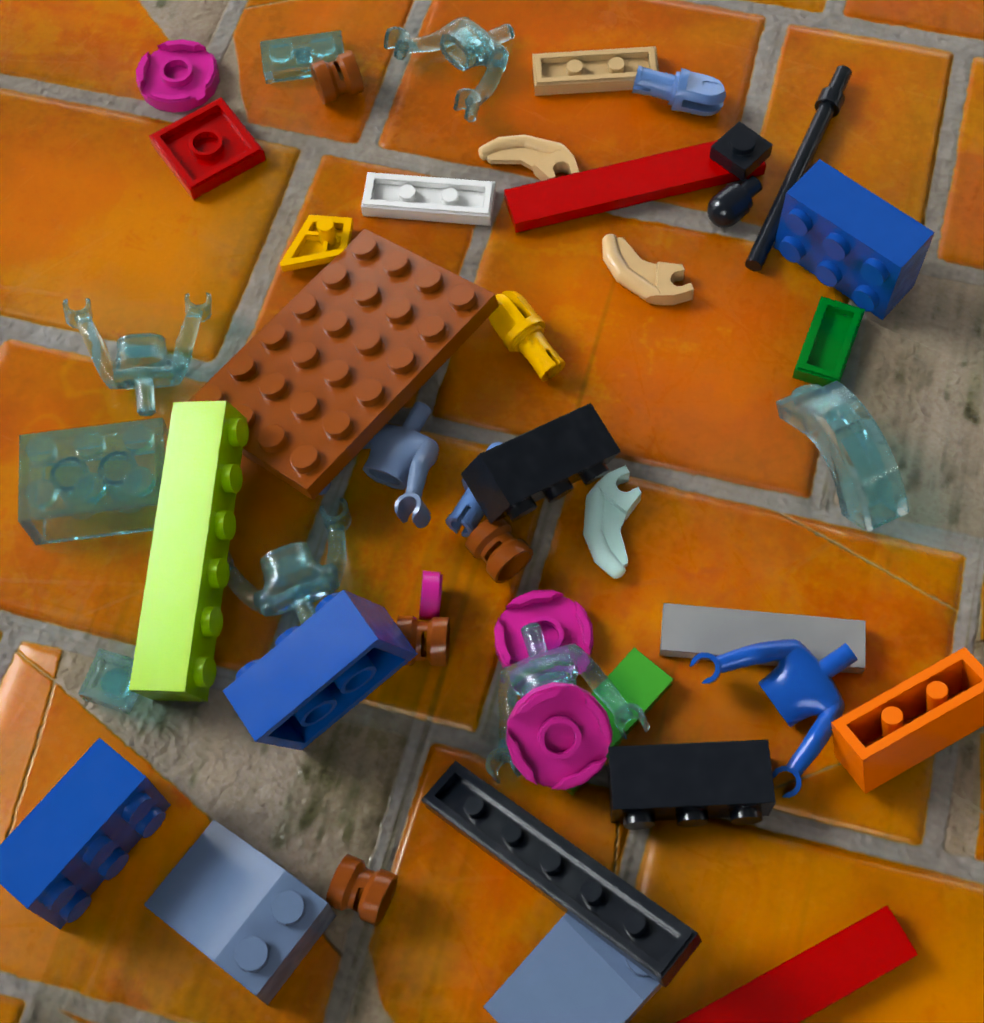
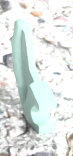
M626 465L604 475L589 491L585 500L583 536L594 563L613 579L621 578L626 572L625 567L628 565V556L621 529L625 519L629 517L641 501L642 494L639 487L628 492L617 488L618 485L629 481L630 472Z

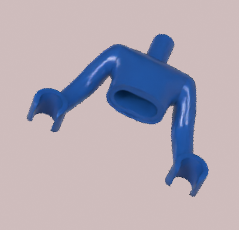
M782 639L755 643L718 656L708 652L695 655L691 660L690 667L697 665L703 659L712 660L715 664L714 674L706 678L702 684L716 682L721 673L776 661L778 662L777 666L758 684L789 727H792L804 719L817 716L816 721L786 766L777 767L772 772L773 778L783 771H788L795 776V787L791 791L786 792L782 797L790 798L795 796L802 786V774L818 756L832 735L831 722L843 715L845 702L832 677L858 660L853 651L844 643L819 661L802 642L796 639Z

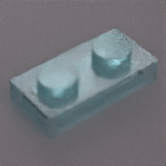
M341 30L260 41L266 84L312 78L310 63L319 60L330 62L336 60L337 55L344 52Z

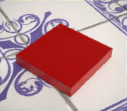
M222 97L149 135L154 149L193 200L266 160L264 150Z

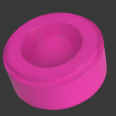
M423 571L419 620L429 621L433 617H439L443 579V575L440 572Z

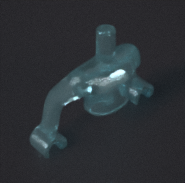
M459 17L438 31L423 37L410 38V33L406 29L390 27L386 31L383 47L385 49L395 48L394 57L398 60H404L408 53L434 52L441 49L445 58L461 71H466L475 66L487 67L480 83L475 89L462 88L457 91L453 109L455 111L466 109L465 120L474 122L477 119L480 105L494 93L506 68L509 52L501 44L514 38V29L510 24L506 23L486 31L472 19Z
M206 292V302L201 305L193 304L190 301V294H185L186 315L176 340L172 358L168 355L166 340L162 335L141 333L122 336L117 340V355L113 362L107 346L92 320L93 314L90 299L85 298L86 306L78 311L69 308L68 299H64L62 305L66 323L70 327L79 329L94 366L105 385L110 389H135L137 413L140 416H151L156 413L154 388L177 386L185 377L200 323L207 321L212 315L211 293Z
M340 498L343 511L334 517L327 515L324 506H320V514L324 526L328 530V555L325 565H321L316 561L308 544L305 542H295L281 546L268 552L260 559V566L264 576V588L259 590L235 567L234 559L229 550L227 562L229 564L230 577L227 585L242 603L263 616L273 617L295 611L300 625L316 613L314 603L334 593L341 585L347 563L345 530L348 529L352 521L347 501L344 498Z
M529 623L521 628L529 657L504 667L500 673L498 687V749L493 750L487 756L485 768L498 784L500 783L498 770L505 763H510L517 777L521 775L512 762L506 743L507 720L519 700L518 696L522 698L533 688L551 682L577 685L576 678L578 674L583 677L591 690L614 715V724L622 738L627 739L624 727L630 719H640L645 732L650 728L649 721L640 706L634 703H627L611 680L581 647L571 643L548 650L540 624Z

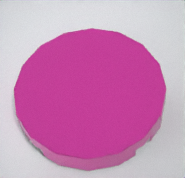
M184 39L166 41L157 45L159 50L151 55L148 51L141 58L136 68V83L146 103L157 110L171 113L190 111L203 105L215 94L220 82L219 68L213 54L211 55L207 52L202 44Z
M532 590L514 598L506 606V610L501 614L500 619L498 618L494 628L495 653L503 669L517 682L533 688L551 682L568 683L574 680L586 668L594 644L593 625L585 609L576 601L574 603L571 599L563 597V593L554 590Z
M551 682L533 688L517 701L507 720L506 743L514 766L527 780L537 785L551 787V789L567 790L585 784L601 771L607 760L608 747L612 744L613 731L606 710L591 692L575 684Z

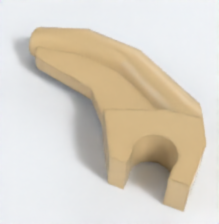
M526 134L497 137L478 149L481 160H487L489 164H522L532 170L540 181L556 178L555 175L557 173L569 175L579 172L575 156L564 144Z
M607 234L603 237V261L616 282L653 305H676L693 300L694 288L691 283L683 286L673 284V282L684 279L685 269L682 264L659 261L657 264L642 260L624 238H616L615 234Z

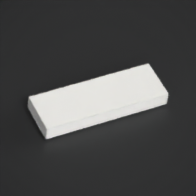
M368 172L361 204L362 215L491 226L496 183L492 181Z

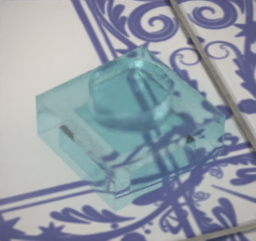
M99 648L78 694L85 701L130 715L138 697L137 693L129 690L134 659Z

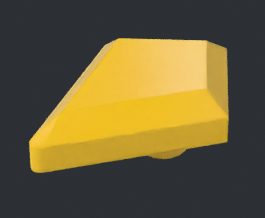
M309 215L280 262L281 270L287 272L330 263L350 243L354 224L353 218Z

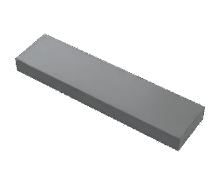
M663 603L659 656L693 659L695 655L704 652L718 656L755 643L796 639L802 642L819 661L846 643L858 660L841 672L863 674L866 668V621ZM772 661L758 665L777 666L778 662Z

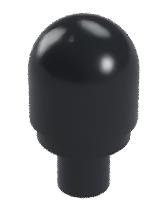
M751 176L741 185L732 183L725 186L708 204L707 214L710 221L721 228L735 225L749 213L750 208L753 206L752 198L763 189L760 181L756 177Z

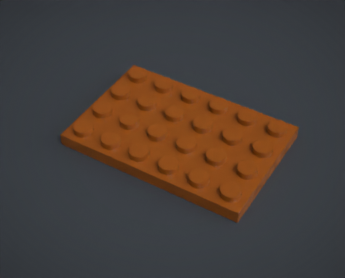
M364 229L347 245V248L320 271L187 402L228 401L247 418L249 438L247 444L243 447L242 455L311 500H314L499 305L494 293Z

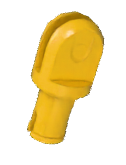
M509 290L496 294L499 307L488 319L493 329L503 340L504 345L510 352H521L542 381H547L548 378L551 379L565 367L566 363L543 335L545 322L518 292Z

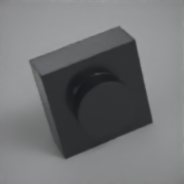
M739 121L711 146L709 158L744 181L771 156L773 144Z

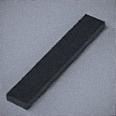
M457 761L448 768L421 799L427 809L665 988L702 942L699 934Z

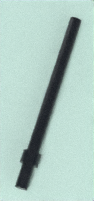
M841 65L836 68L828 87L823 88L815 103L816 113L746 259L745 265L752 271L758 272L762 270L775 242L786 192L807 172L831 119L840 112L845 101L843 93L852 76V71L847 66Z

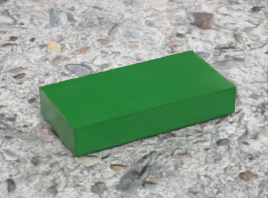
M821 296L792 378L837 392L865 309Z

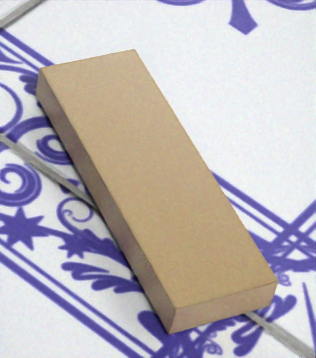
M656 46L532 54L535 96L633 90L638 66L659 71Z

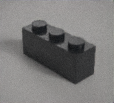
M589 403L480 453L461 473V476L490 524L506 516H509L510 520L514 522L537 508L535 502L546 497L549 503H553L570 493L574 489L573 483L582 480L585 486L602 478L610 471L606 464L621 451L593 405Z
M768 739L608 747L607 774L611 823L623 822V827L626 829H648L656 825L655 821L677 820V825L680 827H699L707 825L711 818H730V822L735 825L756 824L763 820L762 816H769L776 803Z

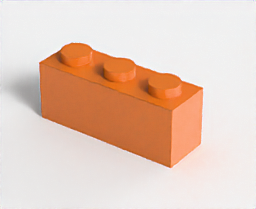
M963 647L832 721L835 757L866 794L983 727L984 667Z

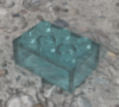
M163 417L19 435L18 522L36 545L153 531L169 433Z

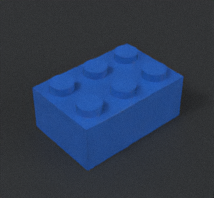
M819 159L786 192L774 248L788 261L797 263L814 274L824 285L835 288L853 300L857 307L865 309L866 312H871L883 320L915 285L935 232Z
M344 589L341 592L332 593L317 604L315 608L316 613L304 623L283 632L276 639V646L261 659L245 664L236 673V680L226 687L223 692L255 742L303 750L418 655L385 607Z
M98 738L1 843L0 885L28 910L61 929L66 923H72L87 910L92 900L91 894L105 879L110 880L114 878L124 868L129 859L128 853L142 837L148 838L158 830L166 817L165 811L170 807V803L145 775L101 738Z

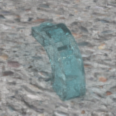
M838 381L823 387L818 384H808L794 389L792 395L776 401L779 418L804 433L823 456L831 472L843 516L864 531L869 532L910 513L904 484L892 451L871 414L847 387Z

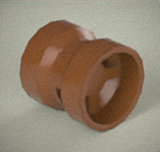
M351 51L338 54L336 60L330 62L319 60L310 63L314 83L323 104L336 101L338 96L344 93L355 95L364 92L362 76Z
M505 518L490 524L488 519L484 520L470 533L465 542L466 548L474 558L482 559L486 563V571L496 583H503L513 578L526 567L533 556L531 547L523 539H516L514 537L512 526Z
M398 615L397 626L418 654L405 665L412 666L417 661H427L434 667H447L450 647L449 617H433L429 621H418L415 616ZM425 632H427V636H426V651H424Z
M347 854L334 873L327 892L326 902L331 907L340 911L348 908L358 912L360 920L378 926L394 896L398 875L385 869L373 871L366 867L364 860Z

